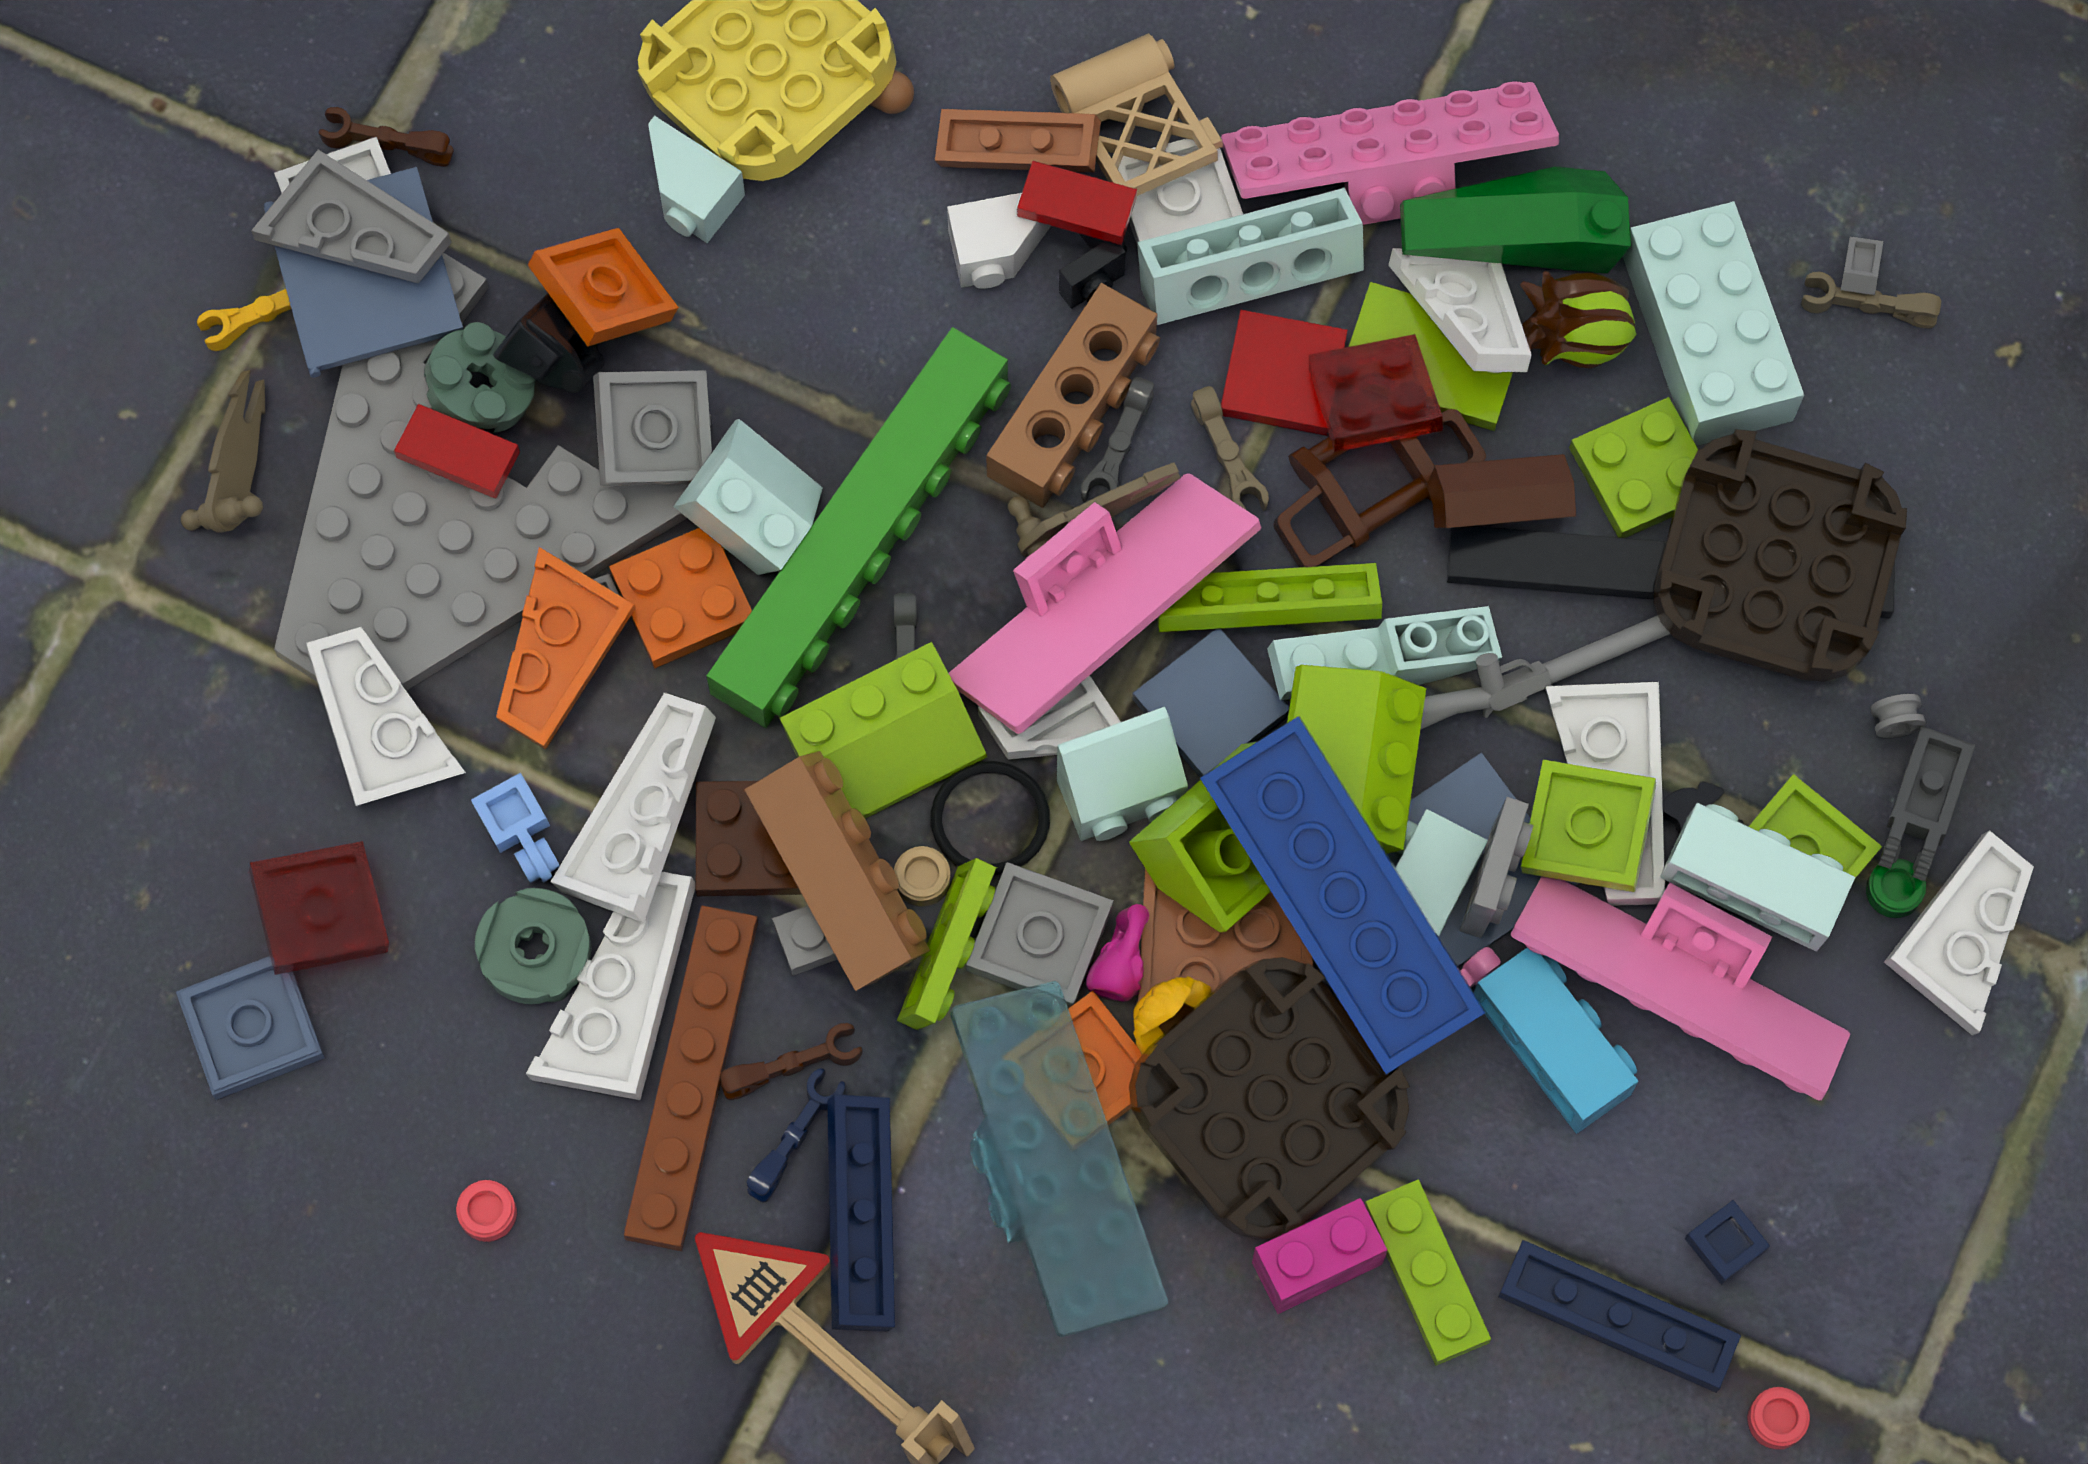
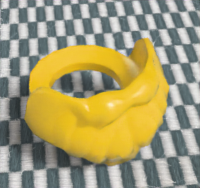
M1189 976L1185 978L1175 977L1174 979L1154 985L1137 1002L1133 1011V1035L1136 1038V1045L1141 1054L1143 1055L1146 1049L1164 1034L1158 1027L1160 1024L1175 1016L1183 1004L1193 1008L1212 993L1211 987Z

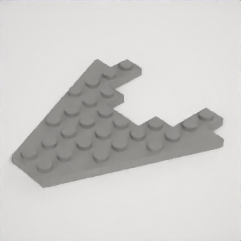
M443 253L442 256L460 319L463 323L489 286L485 277ZM442 338L344 364L340 373L274 648L276 655L317 682L306 643L362 627L407 691L522 620V612L526 596L529 595L539 547L591 578L687 519L673 506L689 484L600 486V471L558 445L527 488L507 477L497 498H492L396 458L394 449L417 405L420 404L433 409L427 397L429 388L426 376L424 377V369L433 348ZM709 414V416H710V426H711V425L713 424V422H712V416H711V414Z

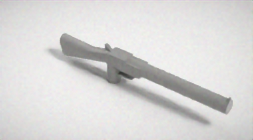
M1657 615L1543 664L1540 661L1530 664L1526 660L1517 659L1500 666L1496 654H1482L1476 659L1482 687L1425 696L1421 730L1455 714L1483 709V716L1488 718L1493 710L1500 711L1527 700V696L1546 689V686H1552L1551 684L1667 636L1670 632L1663 626ZM1522 665L1525 666L1502 676V673Z

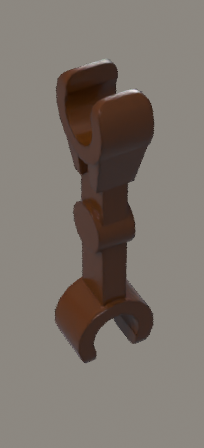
M339 107L328 108L325 111V116L329 122L344 124L343 127L336 132H329L324 129H320L318 132L323 143L330 148H343L352 140L362 142L377 137L381 149L394 150L395 148L405 150L412 156L440 167L449 165L454 152L453 147L449 145V136L443 132L428 130L411 131L407 134L398 132L388 126H379L377 128L353 123L348 112Z
M849 1023L835 1025L828 1032L826 1043L800 1052H787L779 1056L775 1061L764 1064V1061L741 1064L722 1071L720 1084L725 1098L728 1100L742 1098L769 1083V1079L780 1075L790 1076L803 1070L804 1067L826 1059H830L835 1064L841 1066L854 1064L862 1055V1047L854 1048L849 1052H841L834 1046V1042L838 1038L852 1035L855 1032L854 1026Z

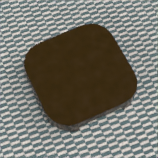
M1735 429L1731 435L1712 440L1702 449H1698L1681 483L1654 585L1653 603L1660 622L1675 639L1695 649L1801 680L1826 682L1846 676L1863 661L1880 632L1877 631L1901 535L1906 529L1907 508H1902L1896 491L1882 477L1884 471L1867 463H1864L1861 469L1773 445L1756 440L1757 431Z
M1284 957L1255 961L1231 975L1146 1049L1134 1066L1129 1084L1131 1109L1144 1132L1217 1220L1233 1233L1253 1239L1275 1238L1306 1224L1307 1220L1387 1150L1394 1149L1407 1132L1404 1128L1409 1113L1407 1088L1410 1085L1400 1067L1385 1074L1344 1007L1322 982L1325 976L1309 963L1304 964Z

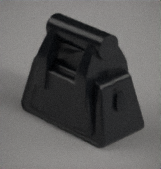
M548 293L519 319L493 354L494 358L531 376L538 382L549 387L565 389L570 393L580 391L604 366V358L598 352L597 345L587 346Z

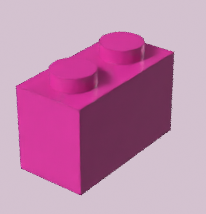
M1359 1198L1255 1247L1252 1264L1277 1314H1280L1381 1266L1386 1256L1387 1248L1362 1199Z

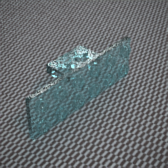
M1052 981L954 1006L950 1016L984 1115L983 1121L972 1135L973 1140L970 1142L972 1161L979 1174L985 1173L991 1191V1194L988 1196V1207L994 1225L997 1228L1003 1227L1008 1244L1025 1239L1057 1336L1065 1337L1162 1310L1167 1305L1168 1300L1060 984Z

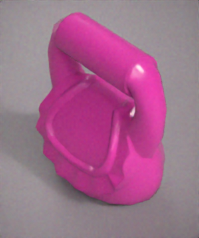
M1142 904L1132 905L1118 913L1111 942H1107L1104 945L1100 955L1088 972L1086 987L1090 992L1094 991L1099 997L1126 1002L1139 994L1141 989L1140 981L1144 972L1143 961L1139 954V942L1144 926L1149 920V911Z

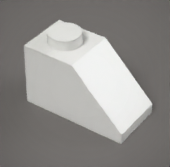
M1022 193L947 207L948 232L961 288L973 285L981 289L992 288L1003 283L1005 279L1014 278L1051 227L1047 224L1017 217V206Z

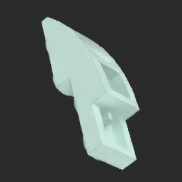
M1489 606L1387 618L1377 628L1273 640L1267 648L1280 700L1291 699L1295 667L1299 665L1382 671L1421 685L1477 669V657L1485 653H1494L1498 656L1499 661L1502 659Z

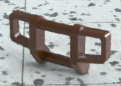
M1379 399L1365 408V415L1310 449L1303 446L1291 453L1288 457L1292 468L1299 479L1310 490L1275 519L1274 529L1298 567H1317L1349 546L1356 549L1369 541V533L1425 498L1431 501L1427 483L1435 465L1416 436L1441 425H1447L1452 428L1468 453V460L1464 463L1485 461L1486 453L1461 413L1456 409H1449L1413 426H1409L1384 400ZM1378 433L1392 445L1414 480L1360 514H1357L1333 474L1325 465ZM1318 497L1343 538L1322 552L1311 555L1305 550L1293 531L1290 521L1294 515Z

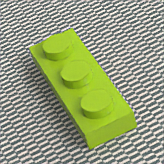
M975 858L957 867L927 943L930 951L922 955L899 1013L898 1022L919 1030L935 1024L936 1020L941 1021L946 1016L954 999L955 991L949 987L956 969L964 967L974 948L975 938L971 937L970 934L976 918H981L986 913L995 894V887L990 885L996 870L995 866Z
M1419 1179L1365 1201L1364 1205L1387 1248L1386 1257L1435 1366L1489 1344L1491 1341L1489 1332Z

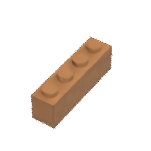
M817 751L799 756L744 790L854 990L857 991L928 953L930 949L925 942L927 934L923 922L913 910L907 909L897 891L899 882L893 868L886 860L878 857L869 840L871 831L866 819L857 809L851 808L841 790L843 779L839 770L831 760L824 758L822 753Z

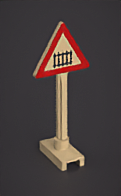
M702 1232L696 1234L695 1241L729 1357L733 1363H741L775 1326L780 1325L897 1427L896 1434L904 1440L901 1446L911 1464H939L953 1447H956L966 1457L974 1451L975 1447L960 1416L941 1400L929 1414L920 1406L913 1408L796 1306L802 1296L830 1268V1258L828 1255Z

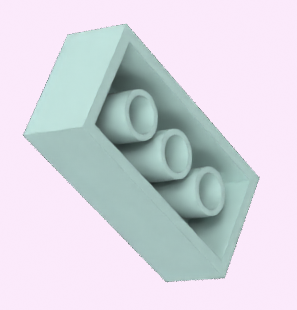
M1735 202L1631 227V247L1622 257L1675 408L1696 446L1731 435L1735 429L1756 431L1794 421L1804 393Z

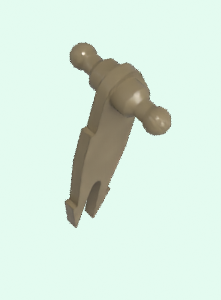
M251 370L241 372L228 394L231 400L215 438L208 471L212 474L205 503L200 505L198 510L188 509L183 512L181 524L186 530L194 531L203 526L205 529H212L217 533L232 531L245 519L256 517L263 510V502L259 497L252 494L250 489L257 462L261 415L265 414L264 379L255 382L248 408L243 418Z
M1174 462L1144 473L1142 477L1099 495L1065 513L1062 511L1044 521L1032 515L1029 509V501L1026 498L1015 496L1009 501L1008 510L1018 522L1016 533L1020 540L1017 543V547L1022 556H1029L1094 502L1109 511L1112 518L1151 495L1154 496L1181 478L1178 473L1179 471Z

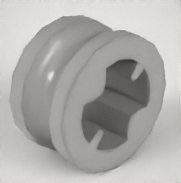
M1900 694L1881 699L1872 704L1870 707L1873 717L1879 718V723L1875 726L1876 735L1882 738L1901 737L1919 731L1921 726L1925 727L1926 719L1924 715L1917 713V709L1922 705L1920 696L1916 694Z

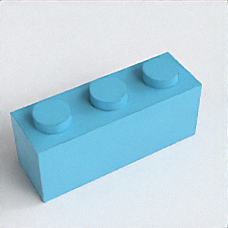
M1526 948L1478 981L1474 994L1486 1011V1017L1577 1134L1632 1095L1638 1083V1079L1634 1076L1637 1073V1068L1632 1058L1620 1045L1616 1044L1612 1047L1599 1029L1602 1027V1023L1592 1006L1584 999L1577 1001L1564 985L1567 982V978L1558 962L1546 955L1542 956Z

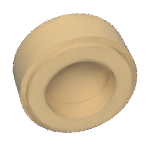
M925 846L914 847L905 851L895 864L894 872L899 882L897 891L906 902L915 906H929L940 901L948 892L951 882L950 867L946 858L939 851Z

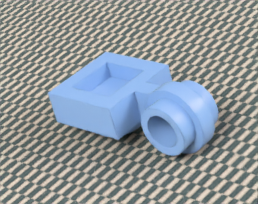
M521 772L471 799L500 853L518 843L522 844L523 849L514 853L530 883L541 879L544 883L553 878L551 872L560 866L544 837L536 842L531 838L534 834L549 827L550 824Z

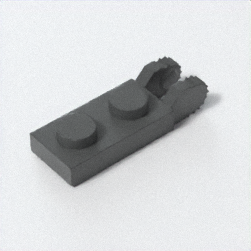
M1923 726L1920 727L1886 826L1890 828L1878 865L1891 869L1892 864L1897 861L1902 846L1900 842L1903 834L1914 836L1924 840L1921 851L1916 855L1912 867L1914 870L1912 877L1925 881L1937 847L1942 845L1975 744Z

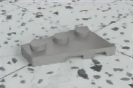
M319 149L251 230L254 239L259 242L419 283L452 243L447 231Z

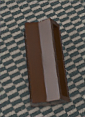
M1564 454L1435 465L1427 483V489L1433 504L1434 528H1453L1576 516L1574 480Z

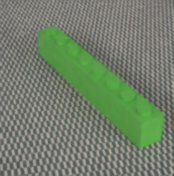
M954 327L951 328L782 570H780L706 675L710 695L764 728H767L775 715L782 717L789 711L799 692V689L795 687L806 670L813 673L821 665L830 647V644L827 643L829 637L837 626L845 628L851 622L860 606L861 601L857 598L868 582L876 584L881 579L891 560V556L888 554L899 538L905 541L911 536L921 518V512L918 510L929 495L937 497L950 478L952 469L949 466L959 451L967 454L978 439L982 428L979 423L989 409L994 412L997 411L1005 401L1011 388V383L1008 382V359Z

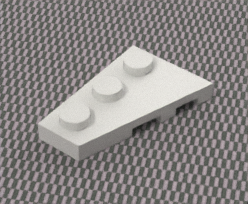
M1392 248L1388 266L1473 371H1488L1491 373L1527 372L1532 354L1501 263L1402 255V249Z
M362 627L306 643L355 806L466 773L404 689L400 680Z
M1990 830L1981 835L1884 961L1886 965L1972 1036L1981 1031L1986 1016L1984 1009L1991 987L1996 984L2002 964H1999L2009 932L2014 930L2034 866Z

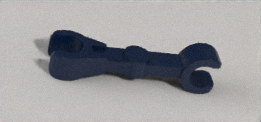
M822 1068L815 1070L808 1078L807 1096L809 1102L795 1122L789 1124L782 1135V1142L776 1151L772 1150L755 1167L747 1180L748 1194L760 1202H767L775 1192L788 1165L787 1160L794 1149L797 1150L803 1143L808 1133L807 1129L820 1110H828L827 1100L835 1094L845 1095V1082L843 1081L838 1084L836 1091L830 1096H821L816 1092V1086L821 1083L825 1076V1070Z

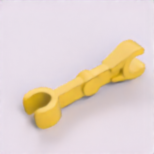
M284 289L270 296H260L254 303L240 309L208 310L202 313L197 319V325L201 331L208 330L214 325L223 326L219 334L205 339L207 347L212 351L224 350L241 336L248 327L262 321H272L277 315L290 310L291 305L287 290Z

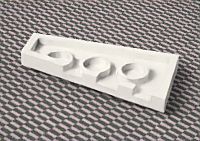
M662 872L644 923L616 912L612 913L603 930L605 936L593 959H587L585 967L577 978L579 984L565 1010L560 1009L549 1030L551 1036L540 1057H534L526 1072V1075L531 1080L641 1100L695 891V881L692 877Z

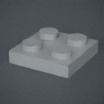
M706 370L598 372L595 374L593 382L600 486L690 484L712 453Z
M1506 797L1492 825L1459 931L1481 938L1489 922L1499 925L1503 912L1507 911L1517 878L1509 876L1507 873L1508 870L1516 871L1520 858H1523L1533 829L1532 824L1523 822L1528 809V803Z
M1007 862L976 938L973 951L966 963V971L1070 1008L1078 1000L1112 912L1114 900Z

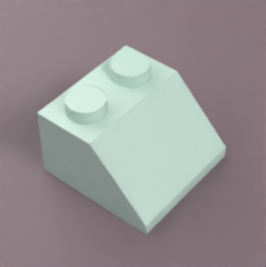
M737 419L673 507L753 572L760 575L782 570L813 525L823 487L743 421Z
M1165 707L1057 746V783L1081 841L1094 836L1097 841L1114 838L1127 830V824L1147 817L1152 822L1187 792V780L1170 718Z

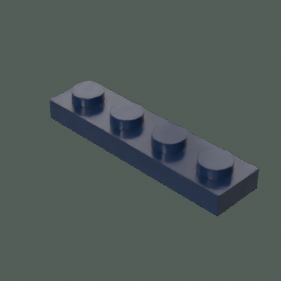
M835 1094L827 1100L832 1329L888 1332L895 1328L890 1098Z
M1522 1240L1498 1296L1503 1300L1715 1393L1718 1392L1741 1338V1335L1525 1240Z

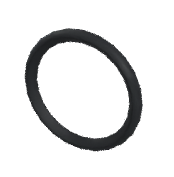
M998 761L978 762L952 774L941 785L934 797L931 809V829L935 842L950 861L957 866L971 861L954 849L945 835L942 825V813L948 796L960 782L981 773H999L1019 781L1028 789L1035 800L1038 810V826L1030 845L1021 854L1008 861L990 864L996 867L994 875H1001L1007 862L1022 867L1040 851L1047 838L1050 826V809L1044 792L1038 783L1025 771L1011 764Z

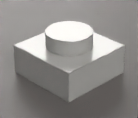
M808 905L772 918L775 931L793 976L837 960Z

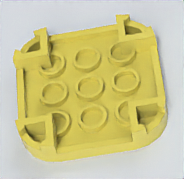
M692 0L662 27L652 19L642 31L640 36L643 43L638 56L639 69L637 71L648 95L655 105L695 142L741 170L743 179L766 181L783 177L801 166L879 97L892 80L897 61L894 44L886 21L876 8L869 11L858 0Z

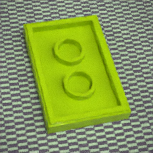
M1370 282L1339 374L1338 384L1435 414H1440L1449 409H1456L1461 413L1466 423L1495 431L1513 372L1491 373L1488 371H1473L1412 294Z

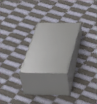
M1857 237L1849 238L1841 290L1875 295L1884 241Z

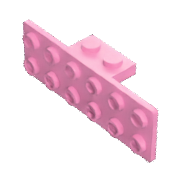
M1507 82L1497 88L1473 92L1465 90L1454 91L1444 97L1420 101L1406 99L1391 106L1367 110L1353 108L1338 115L1320 118L1300 117L1285 124L1267 127L1247 126L1239 129L1237 132L1223 134L1221 139L1223 142L1222 148L1241 198L1248 199L1344 182L1345 189L1363 225L1400 219V204L1403 200L1456 189L1454 163L1557 146L1559 144V133L1533 82Z
M1192 474L1183 475L1117 532L1109 511L1094 502L1013 570L1027 607L949 672L954 685L959 692L1017 734L1024 732L1260 531L1261 524L1259 518Z
M1541 876L1511 932V936L1514 939L1525 944L1531 951L1552 958L1576 971L1583 979L1598 983L1627 998L1634 1006L1659 1015L1679 1026L1688 1035L1704 1039L1730 1053L1739 1062L1754 1066L1781 1080L1793 1091L1805 1093L1816 1100H1822L1828 1091L1850 1037V1033L1846 1029L1750 979L1764 955L1772 936L1670 882L1646 924L1565 880Z

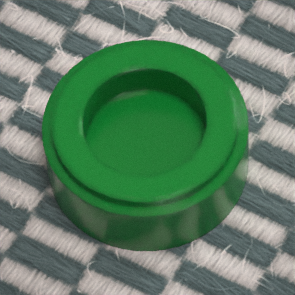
M1898 858L1892 864L1891 869L1877 865L1870 874L1866 883V896L1873 909L1881 915L1889 918L1906 917L1912 914L1922 902L1926 893V881L1912 877L1914 872L1912 862Z

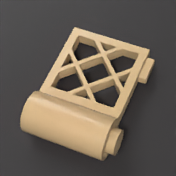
M1149 33L1050 76L1051 87L1062 113L1096 114L1101 122L1111 119L1126 123L1119 140L1099 136L1096 162L1109 182L1137 189V196L1218 161L1217 149L1223 147L1222 139L1209 118L1207 117L1200 121L1197 119L1170 75L1169 71L1174 69L1175 65L1167 44L1163 39L1155 41ZM1164 94L1173 106L1168 119L1141 113L1146 102ZM1178 118H1180L1183 123L1177 122ZM1135 126L1162 132L1156 149L1129 143ZM1171 135L1194 140L1198 147V150L1185 156L1165 152ZM1108 152L1114 153L1113 156H1112V159H1111L1110 155L1108 154ZM1123 156L1150 162L1146 173L1125 181L1118 170Z

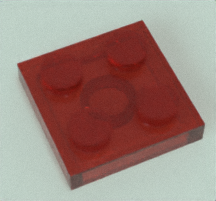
M1415 334L1309 355V372L1334 452L1442 431L1443 416Z
M363 841L250 862L249 873L274 975L388 953L389 940Z

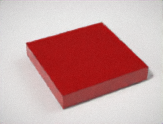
M1240 310L1221 402L1223 416L1327 436L1348 330Z

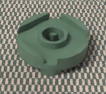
M480 322L470 323L463 330L453 331L444 336L433 348L424 369V377L426 376L429 388L427 397L435 411L477 428H495L493 433L511 428L524 416L534 396L535 379L494 358L495 350L506 336L493 331L491 327ZM470 372H480L486 375L493 387L489 388L487 385L482 384L475 388L469 383L473 376Z
M527 888L515 892L516 896L509 897L500 904L498 901L491 906L483 915L475 935V952L482 974L497 993L509 1000L523 1004L555 1003L561 1001L579 983L577 978L585 967L587 959L590 960L592 945L585 920L578 913L577 908L572 902L557 892L543 888ZM534 933L542 934V942L548 947V950L544 955L538 954L535 959H526L525 951L518 948L519 942L521 940L530 941Z

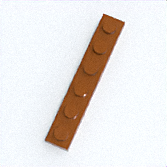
M701 905L624 1230V1238L627 1241L677 1251L683 1250L721 1086L720 1075L725 1069L758 926V918L755 915Z

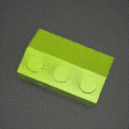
M932 642L780 717L786 736L797 758L820 751L824 758L831 760L843 779L841 790L851 808L857 809L865 819L987 758L986 751L959 692Z
M1313 665L1296 666L1287 723L1298 716L1301 717L1386 854L1404 850L1426 688L1382 671Z
M1256 742L1241 744L1229 756H1227L1222 762H1220L1215 768L1225 763L1229 759L1233 758L1234 756L1244 751L1248 747L1252 746ZM1201 780L1129 841L1157 888L1218 932H1226L1271 892Z

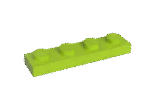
M1376 563L1209 573L1157 618L1159 632L1382 619V598Z

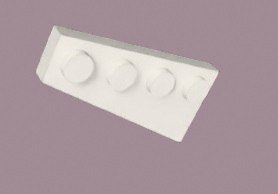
M1659 682L1546 686L1547 696L1567 764L1656 778V790L1636 891L1629 892L1603 887L1607 903L1612 906L1658 904L1665 891V880L1660 878L1665 867Z
M667 693L663 694L550 881L562 893L644 923L716 719L706 706Z

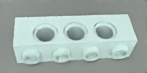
M1345 188L1137 242L1141 290L1150 310L1158 314L1157 325L1364 270L1363 223Z

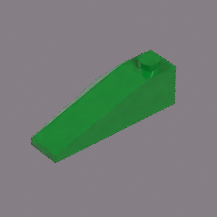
M1554 166L1403 200L1400 204L1402 255L1608 274L1631 247L1628 196L1605 171Z

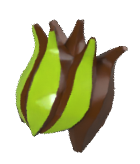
M1544 271L1542 287L1526 281L1520 284L1536 309L1522 323V327L1530 351L1532 349H1541L1540 356L1544 365L1549 364L1553 360L1561 359L1579 368L1591 369L1598 367L1620 355L1637 335L1635 320L1628 303L1629 290L1608 277L1594 273H1575L1554 279L1550 272Z

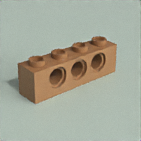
M1100 283L986 455L987 477L1041 508H1044L1053 493L1058 496L1062 495L1073 478L1076 468L1072 464L1080 451L1090 452L1097 443L1104 428V423L1100 422L1110 406L1118 409L1125 400L1132 380L1129 379L1130 375L1138 363L1146 366L1155 354L1161 339L1156 335L1158 314L1107 285ZM1099 349H1110L1116 352L1118 356L1110 361H1101L1092 354ZM1078 391L1087 394L1090 399L1082 404H1072L1063 397L1070 392ZM1050 434L1058 437L1062 442L1055 447L1045 448L1038 445L1035 440L1042 435Z

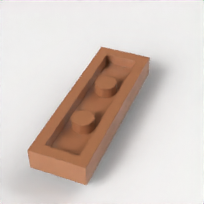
M941 109L935 161L941 167L1030 170L1032 161L1072 172L1094 173L1101 120L1096 114Z

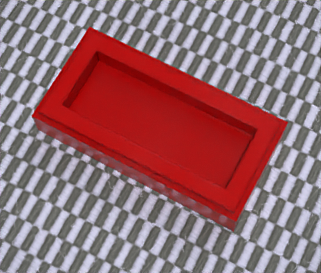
M1032 161L1017 206V217L1122 245L1137 199V189Z
M418 404L394 449L396 458L496 499L520 453V449L516 443Z

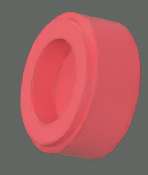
M482 1180L469 1185L461 1193L457 1202L456 1213L460 1225L470 1237L479 1241L490 1242L504 1237L512 1229L517 1217V1207L510 1191L504 1185L492 1180Z
M1773 1387L1760 1393L1752 1402L1748 1411L1747 1421L1751 1434L1760 1444L1771 1449H1786L1795 1445L1805 1435L1810 1423V1414L1807 1404L1799 1394L1788 1388Z

